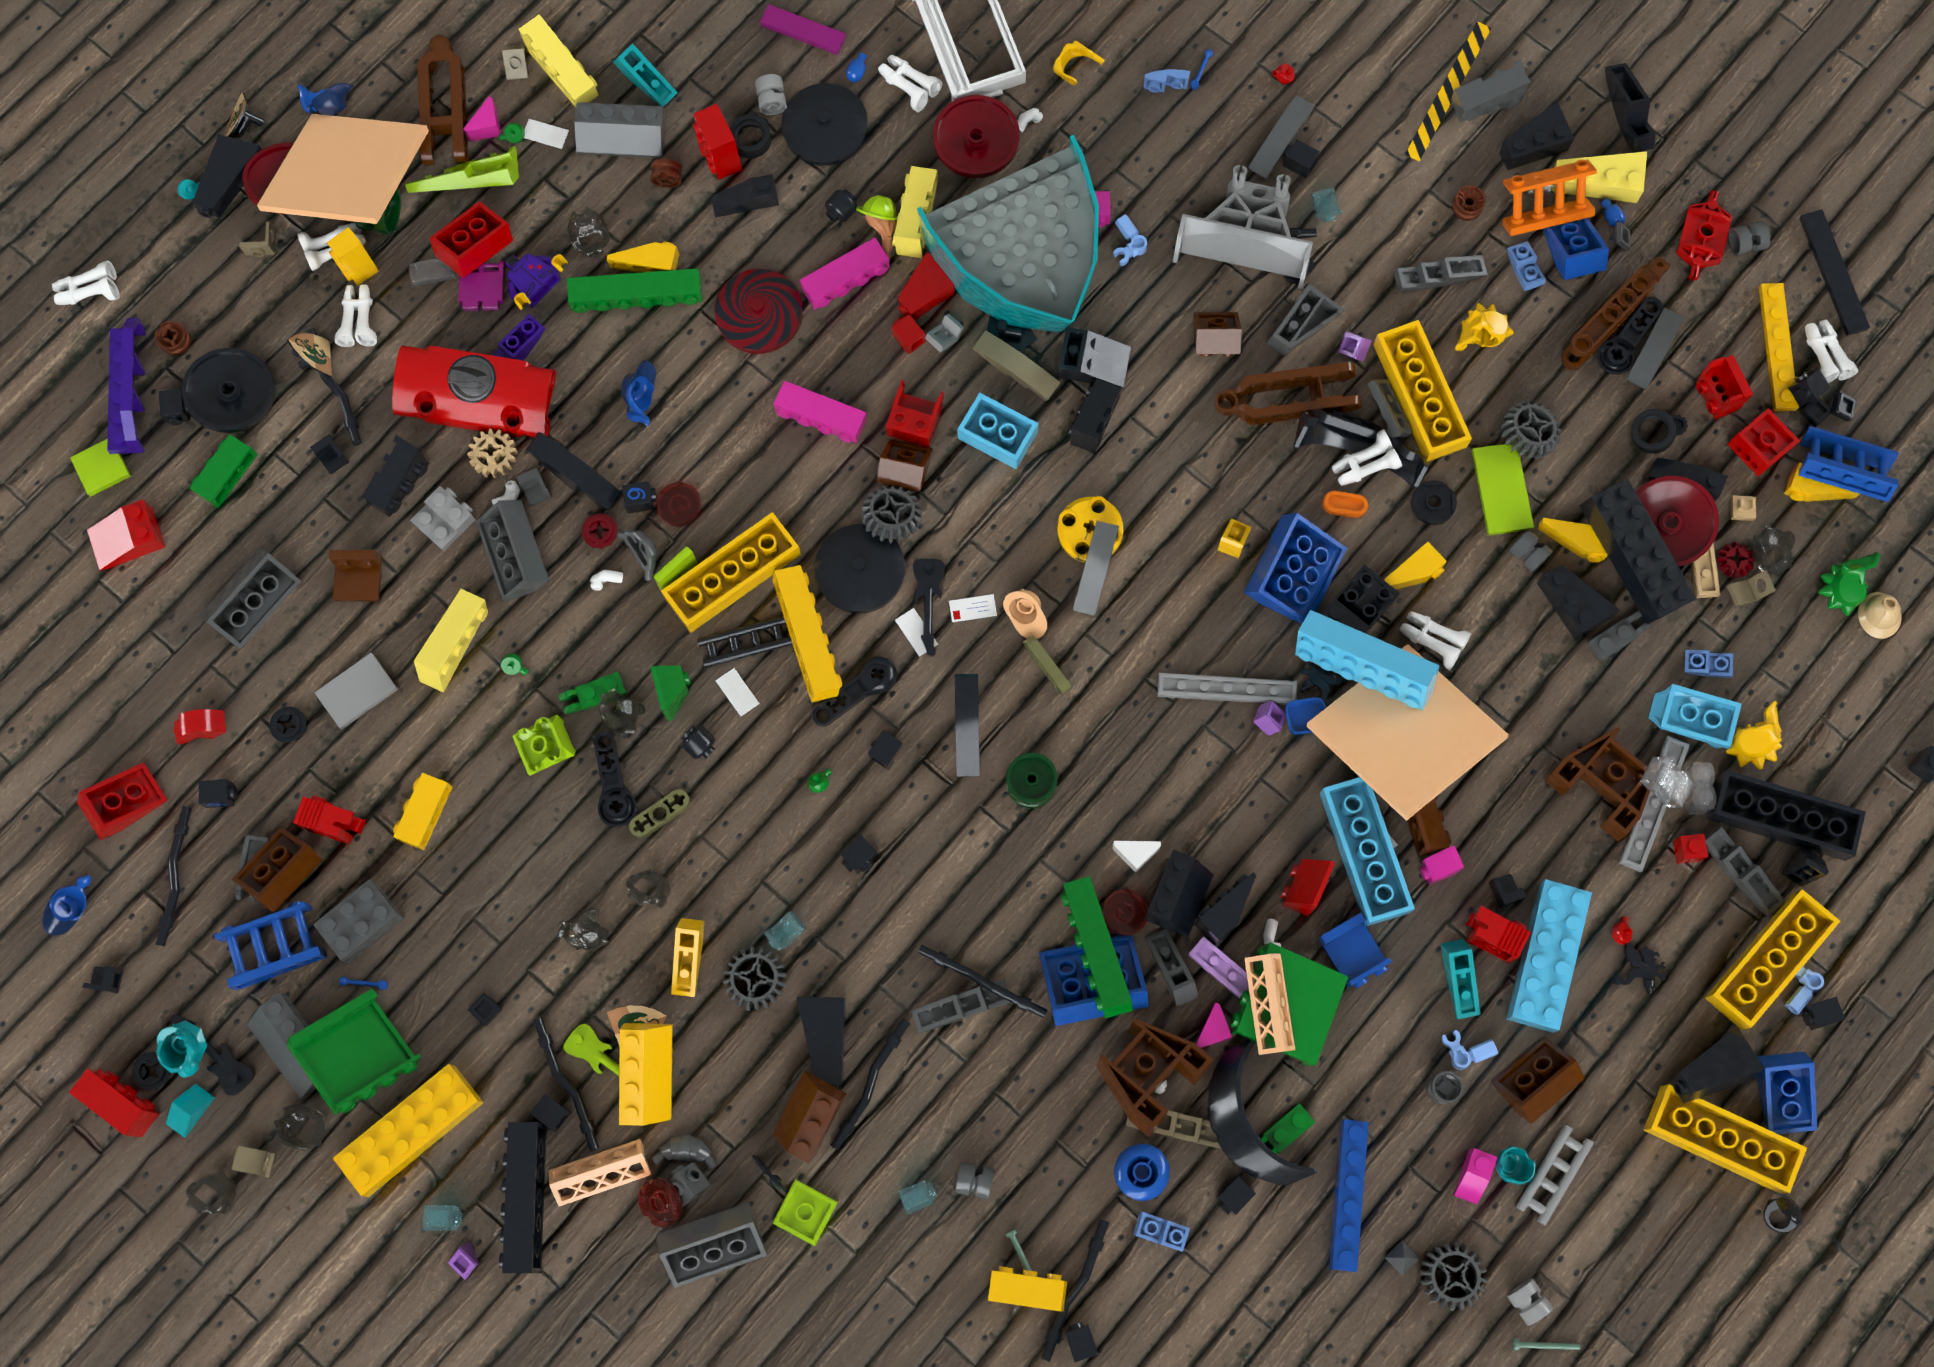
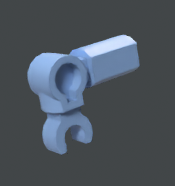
M1127 214L1115 221V225L1127 242H1129L1125 248L1120 247L1113 252L1114 257L1120 254L1125 256L1119 261L1120 266L1126 265L1129 262V258L1143 255L1147 251L1146 238L1139 235V231Z
M1804 966L1794 976L1799 979L1798 982L1803 986H1799L1785 1003V1007L1796 1015H1799L1812 999V993L1817 992L1824 985V979L1821 974L1812 972L1809 968L1806 970Z
M1457 1030L1453 1031L1454 1042L1448 1041L1446 1035L1441 1037L1442 1043L1450 1049L1451 1063L1457 1070L1466 1069L1472 1061L1478 1063L1498 1054L1492 1039L1470 1047L1467 1052L1464 1046L1460 1045L1461 1036Z

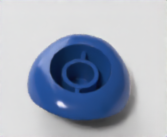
M1135 1144L1126 1148L1118 1156L1114 1166V1177L1118 1187L1125 1195L1135 1200L1146 1201L1157 1197L1164 1191L1169 1181L1170 1167L1167 1158L1158 1148L1149 1144Z

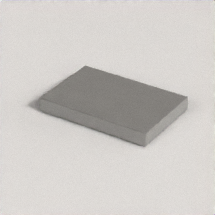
M371 652L317 690L315 694L342 730L396 692L398 688Z

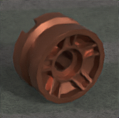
M657 159L652 162L650 180L653 185L661 188H675L681 184L680 174L682 166L679 162L671 159Z
M1473 185L1460 188L1452 203L1454 214L1464 221H1471L1479 217L1486 203L1484 192Z
M171 320L160 324L161 327L155 331L154 335L159 347L165 353L173 356L186 352L191 344V336L182 324L172 322Z

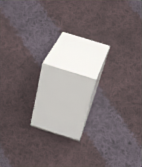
M1113 841V850L1135 873L1161 847V842Z

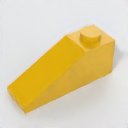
M654 242L607 255V262L610 268L636 273L676 270L679 259L677 246L670 242Z
M1800 462L1792 469L1784 494L1790 496L1791 499L1804 502L1852 499L1860 495L1856 492L1799 476V469L1802 465Z
M1543 518L1538 524L1540 531L1577 556L1587 558L1589 562H1601L1608 556L1591 525Z
M1427 542L1387 576L1384 581L1397 590L1425 583L1431 578L1435 580L1445 571L1443 567L1447 561Z
M681 918L676 927L671 991L673 995L695 997L704 935V921Z

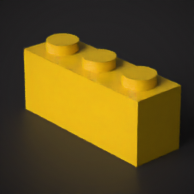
M349 227L327 242L331 248L328 253L348 281L353 280L359 286L379 272L367 251Z
M422 773L420 778L418 777L413 784V794L404 804V814L401 820H398L394 826L393 837L403 843L425 850L453 787L448 782Z
M999 1266L998 1271L992 1270L988 1301L1064 1311L1067 1281L1061 1280L1062 1275L1047 1273V1278L1037 1277L1038 1272L1023 1270V1274L1013 1273L1014 1268Z

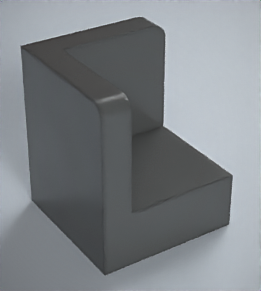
M537 467L516 477L531 506L552 498Z

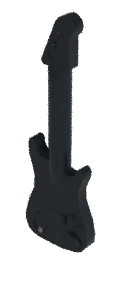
M917 559L913 563V572L917 581L914 602L918 604L919 599L924 597L923 635H921V640L927 654L933 657L936 654L934 635H932L933 594L942 598L940 583L945 573V564L938 559Z
M172 1015L170 1017V1021L173 1024L185 1020L193 1025L196 1024V1022L179 1015ZM205 1038L207 1044L205 1052L216 1063L212 1067L207 1066V1070L218 1077L221 1088L227 1095H237L254 1079V1070L235 1059L227 1044L221 1043L223 1052L220 1054Z

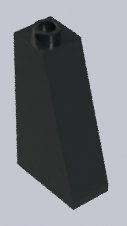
M218 134L192 202L201 216L211 218V216L220 218L243 188L244 168L251 157L262 150L259 144Z
M797 997V1005L815 1076L836 1088L837 1086H843L846 999L837 997Z
M1737 1027L1681 1070L1671 1081V1084L1682 1102L1686 1103L1752 1081L1764 1068L1739 1027Z

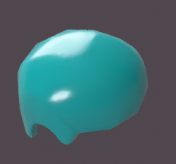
M1510 1146L1502 1149L1497 1156L1496 1170L1505 1182L1515 1185L1530 1182L1535 1175V1161L1528 1157L1526 1150Z

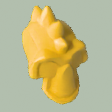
M1477 303L1476 309L1468 311L1469 317L1461 323L1462 331L1455 349L1456 351H1463L1468 344H1478L1481 347L1498 346L1504 342L1505 338L1514 334L1513 330L1508 326L1507 315L1497 312L1494 304L1485 309L1482 304Z
M1773 701L1764 710L1763 722L1755 723L1756 726L1752 727L1751 724H1748L1743 729L1738 727L1735 730L1731 747L1726 749V754L1737 756L1740 767H1744L1752 762L1759 770H1762L1765 759L1773 762L1777 761L1776 750L1782 748L1780 744L1782 741L1780 734L1782 730L1778 722L1777 701Z

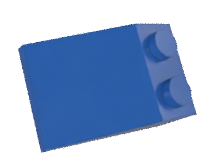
M1588 218L1543 229L1555 266L1564 280L1607 270L1609 248Z
M1804 1051L1757 1056L1764 1068L1757 1076V1083L1766 1129L1776 1134L1817 1130L1815 1069L1812 1059Z

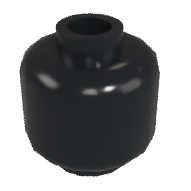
M846 189L843 191L836 190L825 202L826 216L833 222H846L856 211L857 199Z
M693 725L681 737L683 740L681 747L694 759H699L702 756L706 759L715 750L712 746L715 742V737L702 725L697 727Z

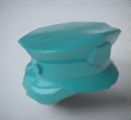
M185 1020L162 1029L157 1035L158 1047L156 1055L158 1061L170 1073L178 1072L179 1076L184 1078L194 1075L199 1070L198 1062L201 1061L207 1048L201 1028Z

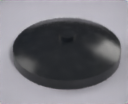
M816 84L801 90L788 102L782 117V131L787 146L798 158L810 164L830 166L848 160L860 150L867 137L868 118L862 101L852 91L836 84Z
M221 348L202 355L189 367L182 382L183 402L192 418L203 427L221 433L240 432L253 427L268 414L275 397V384L267 365L256 355L237 348Z
M849 525L832 533L820 546L814 565L815 578L823 596L835 607L851 613H868L887 605L900 591L905 577L904 556L895 539L891 543L887 538L881 542L879 535L873 538L872 531L867 532L866 525Z

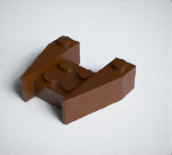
M1618 727L1566 756L1544 780L1563 796L1581 778L1615 806L1614 810L1599 827L1616 841L1624 838L1641 819L1661 763L1657 760L1648 768L1613 738L1620 731Z
M1134 1018L1129 1032L1135 1038L1112 1063L1101 1055L1096 1067L1130 1122L1150 1137L1165 1120L1168 1110L1152 1097L1154 1092L1174 1070L1195 1086L1209 1070L1214 1059L1195 1043Z

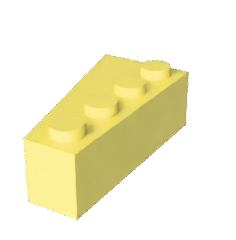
M540 14L519 28L529 54L575 107L577 102L589 103L599 96L596 90L598 85L591 75L587 76L582 64L573 58L569 49L562 44Z
M1647 152L1557 160L1554 167L1587 159L1597 170V174L1586 176L1585 197L1608 198L1609 200L1637 203L1644 192ZM1577 179L1565 181L1564 194L1576 195ZM1556 184L1550 185L1549 192H1555Z
M911 166L910 174H906L905 193H902L901 209L897 216V225L892 243L896 247L897 255L923 258L925 242L917 208L921 207L925 215L932 212L938 184L936 169Z
M460 589L414 660L421 683L444 693L480 623L487 617L488 610L485 599Z

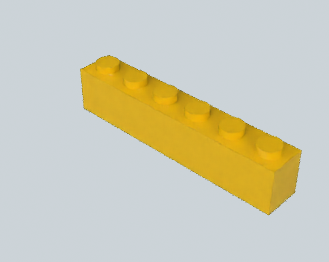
M801 565L775 570L772 581L811 702L837 697L840 687H842V680L834 669L836 665L834 655L832 653L829 654L827 648L829 641L827 634L823 633L821 629V615L819 612L816 613L814 608L816 602L813 592L810 593L808 589V575L806 572L803 573Z

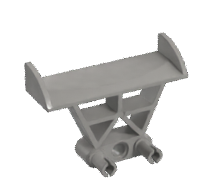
M1237 165L1233 168L1232 180L1227 187L1226 200L1206 218L1182 215L1173 263H1178L1180 253L1300 278L1298 290H1303L1313 242L1293 238L1290 235L1285 219L1290 202L1288 189L1291 178L1288 175L1285 177V182H1283L1284 174L1278 175L1276 186L1270 187L1246 182L1247 168L1242 166V172L1240 173L1241 165Z

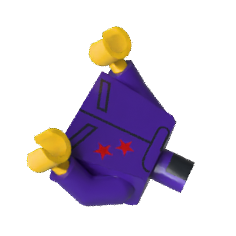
M526 254L521 260L511 255L505 262V265L511 269L507 274L509 279L507 286L511 300L516 303L520 310L523 309L522 305L525 303L533 308L561 280L557 270L562 272L563 268L561 266L565 263L568 264V261L561 254L554 257Z

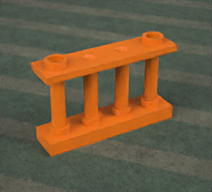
M1588 159L1578 160L1575 163L1504 179V186L1513 194V215L1503 218V227L1510 236H1515L1595 216V207L1585 198L1586 176L1597 174L1596 168ZM1577 179L1576 200L1564 203L1565 181ZM1556 184L1555 205L1543 208L1544 186ZM1534 189V210L1522 213V192Z

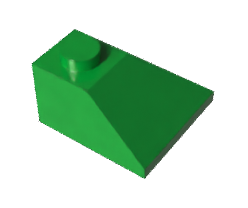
M680 665L652 666L650 669L661 710L667 720L671 721L689 693L687 685H690L691 681L688 671L684 672Z

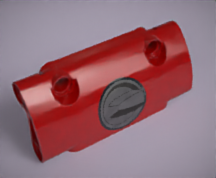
M402 345L398 352L394 372L393 413L395 415L423 419L426 423L487 433L489 429H492L494 434H496L499 429L503 435L507 433L512 437H521L523 435L535 437L538 432L548 437L550 420L547 415L555 386L556 371L554 369L535 367L523 360L436 346H427L426 349ZM433 407L430 412L424 413L427 408ZM519 421L517 426L511 427L513 422Z

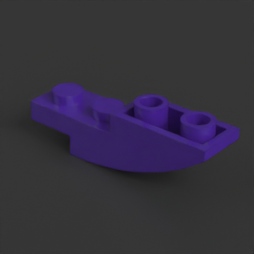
M528 314L498 343L499 348L492 356L524 361L541 338L545 327Z

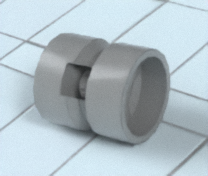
M768 74L756 79L755 87L760 112L764 115H777L784 112L787 104L785 94L783 93L782 78L776 74Z
M1533 1278L1519 1284L1506 1295L1515 1308H1520L1519 1315L1527 1326L1538 1322L1554 1309L1546 1296H1540L1541 1289Z

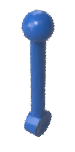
M1211 49L1205 51V58L1195 80L1191 81L1190 86L1194 90L1199 88L1200 77L1209 58L1213 56Z
M347 977L339 979V984L342 986L353 984L379 987L381 990L388 988V982L384 980L371 982L347 979Z

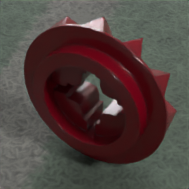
M606 514L592 515L582 526V537L592 548L603 549L604 547L611 546L612 542L617 539V524L612 517ZM599 524L603 530H607L602 534V539L597 534H594V532L598 531Z
M1737 542L1726 544L1717 554L1719 569L1729 577L1741 578L1753 569L1755 559H1753L1752 550H1749L1745 544H1738ZM1735 552L1737 557L1742 559L1738 566L1734 560L1729 559L1735 555Z

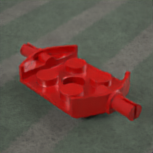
M1715 190L1710 191L1706 203L1690 205L1686 210L1687 215L1679 247L1675 253L1691 266L1688 276L1690 280L1692 278L1693 280H1698L1701 268L1719 265L1722 261L1732 216L1718 206L1719 192L1716 191L1715 193ZM1701 228H1708L1711 231V236L1703 235Z

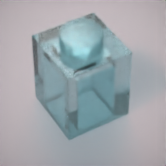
M926 1180L898 1191L907 1215L935 1204L933 1199L937 1197L932 1183L927 1185Z
M424 1205L423 1231L458 1230V1226L461 1225L462 1212L459 1211V1206Z

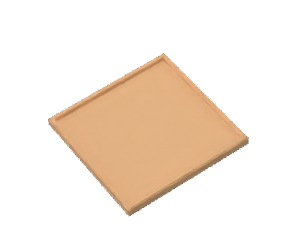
M311 114L257 206L260 211L377 224L429 132L427 125Z
M1409 644L1402 648L1407 652H1410L1414 655L1423 658ZM1439 671L1435 688L1423 711L1418 708H1411L1402 701L1388 698L1377 690L1368 689L1361 683H1357L1307 722V727L1406 821L1504 742L1509 735Z

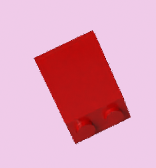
M143 499L119 508L87 530L100 571L165 548L153 507Z
M144 762L79 791L77 804L100 841L122 831L167 802V798Z
M1302 859L1299 865L1295 863L1290 873V877H1293L1290 886L1285 885L1281 894V898L1284 899L1282 906L1308 917L1318 906L1335 862Z

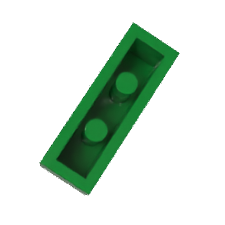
M229 434L226 439L221 441L214 456L207 460L202 472L195 476L190 489L203 500L219 508L256 459L257 453L251 447Z

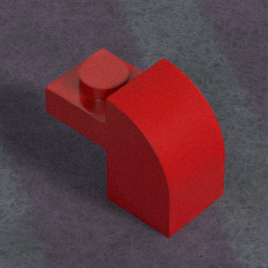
M200 709L178 714L179 719L174 721L173 732L176 744H185L195 738L214 739L226 733L224 710Z

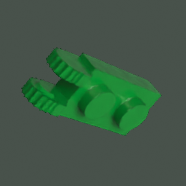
M615 672L575 687L574 690L563 692L558 697L560 701H567L578 697V703H573L563 708L564 714H571L624 696L626 691L619 673Z
M1299 1103L1268 1129L1260 1140L1263 1143L1268 1141L1273 1147L1271 1151L1279 1154L1311 1127L1315 1121Z

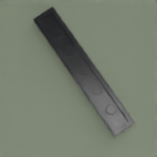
M1823 209L1801 215L1799 218L1846 336L1867 331L1870 328Z

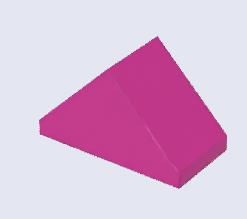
M491 97L485 100L463 130L468 140L477 141L498 137L501 134L497 108Z
M1218 1003L1213 1005L1196 1042V1045L1201 1049L1229 1040L1232 1037L1222 1008Z

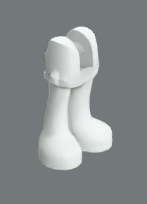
M892 54L887 58L892 68L884 63L878 67V71L888 84L895 85L908 93L911 97L910 105L916 112L924 109L928 102V95L933 98L942 88V81L939 78L927 76L913 69L907 61ZM905 75L917 82L922 88L904 78Z
M355 223L340 225L334 231L317 238H311L306 232L298 233V239L311 270H317L324 262L332 258L328 253L331 248L318 250L328 246L327 242L348 227L361 244L364 245L366 239L364 235L360 234L362 229H358Z
M107 260L83 274L73 277L67 276L57 280V282L52 284L53 291L58 292L54 295V302L57 305H73L84 298L97 294H103L111 301L119 299V290L113 281L117 278L114 266ZM99 280L98 282L79 288L80 285Z
M366 284L360 285L359 299L356 300L354 287L352 285L346 286L342 300L344 311L342 323L335 334V343L339 346L352 347L355 345V339L364 346H374L377 343L376 333L369 328V309L373 300L370 298V291ZM358 310L357 326L354 335L353 316L354 311Z
M1827 319L1820 321L1818 327L1815 323H1809L1805 326L1806 342L1815 352L1820 362V371L1828 383L1836 378L1838 380H1846L1858 373L1856 364L1842 350L1837 340V333ZM1826 345H1828L1835 359L1836 365L1833 363L1829 353L1827 352L1825 347Z
M1383 429L1377 433L1376 442L1372 446L1351 455H1344L1341 460L1332 466V470L1337 474L1349 468L1352 469L1338 478L1339 484L1343 486L1359 482L1361 478L1386 468L1398 469L1402 467V463L1397 452L1393 449L1386 431ZM1386 453L1383 457L1369 464H1366L1362 467L1358 465L1366 460Z
M1410 611L1407 619L1420 627V630L1403 623L1400 627L1401 633L1414 644L1419 643L1438 652L1443 657V666L1451 670L1460 652H1462L1467 644L1471 633L1465 630L1455 631L1432 621L1428 616ZM1427 632H1432L1446 639L1447 641L1452 643L1453 646L1433 638L1432 636L1428 635Z

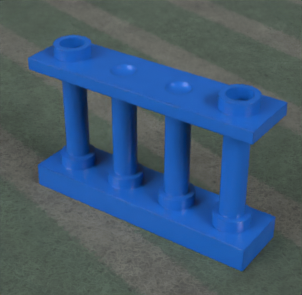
M1812 426L1808 427L1800 442L1801 446L1811 448L1799 469V476L1886 502L1890 501L1899 485L1898 479L1887 476V471L1889 472L1899 455L1897 451ZM1820 451L1833 455V460L1820 457ZM1842 458L1855 461V467L1842 463ZM1865 465L1877 468V473L1865 470Z
M296 901L289 904L287 909L237 927L235 925L224 927L220 933L215 934L216 940L221 942L227 941L236 971L234 977L227 979L229 988L238 991L326 959L325 949L313 945L304 913L313 910L312 905L303 901ZM295 917L304 947L302 952L295 955L290 953L281 921ZM270 925L273 927L281 954L280 960L273 963L267 960L259 929ZM248 933L250 934L258 961L257 968L251 971L245 969L236 939Z

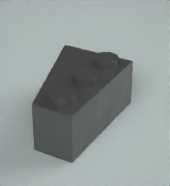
M1521 59L1514 62L1515 67L1504 72L1500 68L1494 71L1495 76L1484 81L1480 77L1454 90L1451 101L1460 122L1465 120L1473 121L1484 114L1492 115L1507 107L1509 109L1515 108L1521 103L1530 83Z
M1308 284L1266 344L1285 356L1337 319L1345 309Z

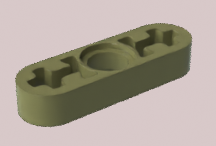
M1032 635L1023 641L1024 647L1055 689L1061 695L1071 689V685L1038 640Z
M683 790L672 791L634 817L629 824L630 832L637 838H646L687 810L690 806V797ZM676 796H679L680 798L685 797L683 799L684 804L682 806H680L679 804H675L674 806H672V809L674 810V812L672 813L670 809L667 807V805H665V803L667 802L670 804V806L676 802ZM658 808L666 810V816L662 820L654 818V811ZM649 815L655 825L651 826L648 823L644 826V832L641 833L639 830L635 832L637 829L636 824L638 822L641 824L648 821L646 816Z

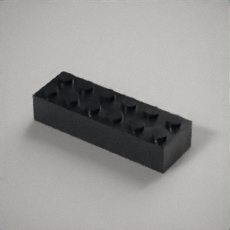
M1628 479L1590 497L1579 505L1647 625L1697 599Z
M1725 770L1717 776L1707 819L1797 847H1809L1817 853L1847 861L1856 856L1866 812Z
M508 1122V1128L504 1130V1142L507 1143V1153L503 1155V1167L506 1168V1178L502 1180V1192L505 1193V1203L501 1205V1217L504 1218V1228L500 1230V1242L503 1243V1253L499 1255V1268H502V1274L542 1273L547 1127L543 1123Z

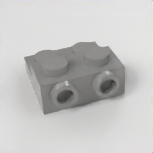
M439 486L424 501L426 505L410 521L444 552L475 519L471 514L473 510L464 501L461 504L455 500L457 495L450 488L447 487L444 490Z

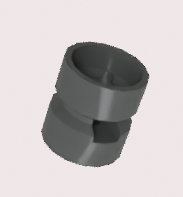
M1758 221L1747 226L1741 225L1730 228L1728 233L1730 249L1735 256L1750 253L1751 250L1756 252L1768 249L1770 245L1768 226L1764 221Z
M1528 530L1510 548L1509 552L1518 560L1523 559V565L1533 573L1547 560L1553 551L1545 543L1539 544V538L1531 530Z
M1444 1071L1429 1079L1426 1091L1428 1097L1434 1103L1446 1105L1457 1101L1462 1096L1464 1085L1462 1079L1456 1073Z
M961 1162L955 1193L966 1196L974 1193L975 1198L989 1200L995 1169L984 1166L976 1169L975 1164Z

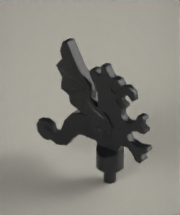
M1313 662L1308 664L1311 667V671H1308L1303 666L1301 674H1307L1309 678L1302 684L1303 687L1300 691L1302 693L1306 690L1310 691L1314 686H1317L1321 690V699L1326 707L1333 703V701L1327 700L1330 689L1328 685L1339 687L1341 683H1346L1347 679L1338 673H1333V671H1327L1321 667L1315 668V663Z
M1631 942L1626 944L1624 951L1627 956L1626 961H1629L1631 966L1636 968L1628 973L1625 980L1620 976L1615 977L1614 983L1616 985H1628L1635 977L1644 978V988H1647V994H1652V988H1655V976L1664 981V977L1668 975L1667 973L1661 974L1658 972L1659 969L1666 968L1664 966L1665 962H1661L1657 966L1655 964L1657 959L1654 957H1660L1658 952L1649 950L1645 946L1644 950H1639V954Z
M753 1154L751 1157L755 1160V1163L769 1176V1183L774 1188L778 1187L780 1190L788 1192L787 1188L781 1183V1178L778 1175H773L766 1164Z

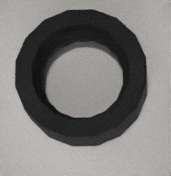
M745 114L738 117L732 123L730 130L735 139L739 156L757 158L769 149L771 144L770 128L762 117L754 114ZM747 127H756L762 131L763 138L758 144L745 146L738 141L739 132Z
M1648 409L1635 417L1631 425V435L1635 445L1641 451L1648 454H1658L1666 451L1673 444L1676 438V426L1673 418L1667 412L1660 409ZM1659 419L1666 424L1667 435L1664 440L1657 444H1649L1641 438L1640 428L1646 420Z

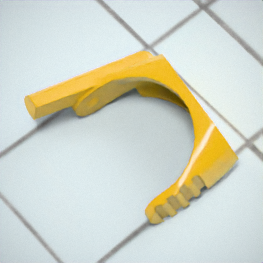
M1078 41L1067 43L1064 46L1053 68L1054 73L1071 85H1076L1077 80L1064 73L1065 66L1071 59L1078 56H1086L1101 65L1105 61Z

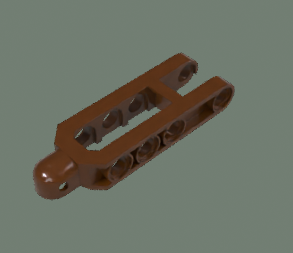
M436 35L430 40L429 51L417 62L419 124L427 125L429 130L420 146L421 159L424 166L435 165L436 135L452 134L455 162H468V138L463 130L467 125L465 68L461 63V59L453 53L450 40L444 35ZM437 61H448L450 65L451 116L433 117L435 108L432 104L434 88L431 82V74L437 69Z
M1655 257L1646 265L1640 267L1574 335L1561 357L1563 366L1569 370L1579 369L1631 316L1642 302L1648 298L1654 290V286L1659 283L1660 278L1671 265L1663 258ZM1626 295L1631 298V303L1627 301ZM1611 310L1616 312L1617 317L1612 315ZM1572 353L1576 357L1579 356V361L1576 363L1571 362L1568 359V354Z
M1343 362L1247 375L1236 389L1225 390L1217 395L1215 408L1221 415L1237 414L1239 418L1249 425L1300 419L1304 412L1309 414L1314 409H1321L1326 413H1331L1332 410L1344 413L1352 412L1362 407L1360 395L1324 397L1322 384L1346 381L1356 376L1354 363ZM1309 386L1311 401L1298 403V401H1293V404L1278 406L1271 404L1270 407L1256 409L1247 405L1246 398L1251 393Z

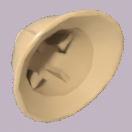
M1880 592L1870 593L1859 605V622L1870 636L1885 639L1894 635L1900 627L1901 607L1893 596Z

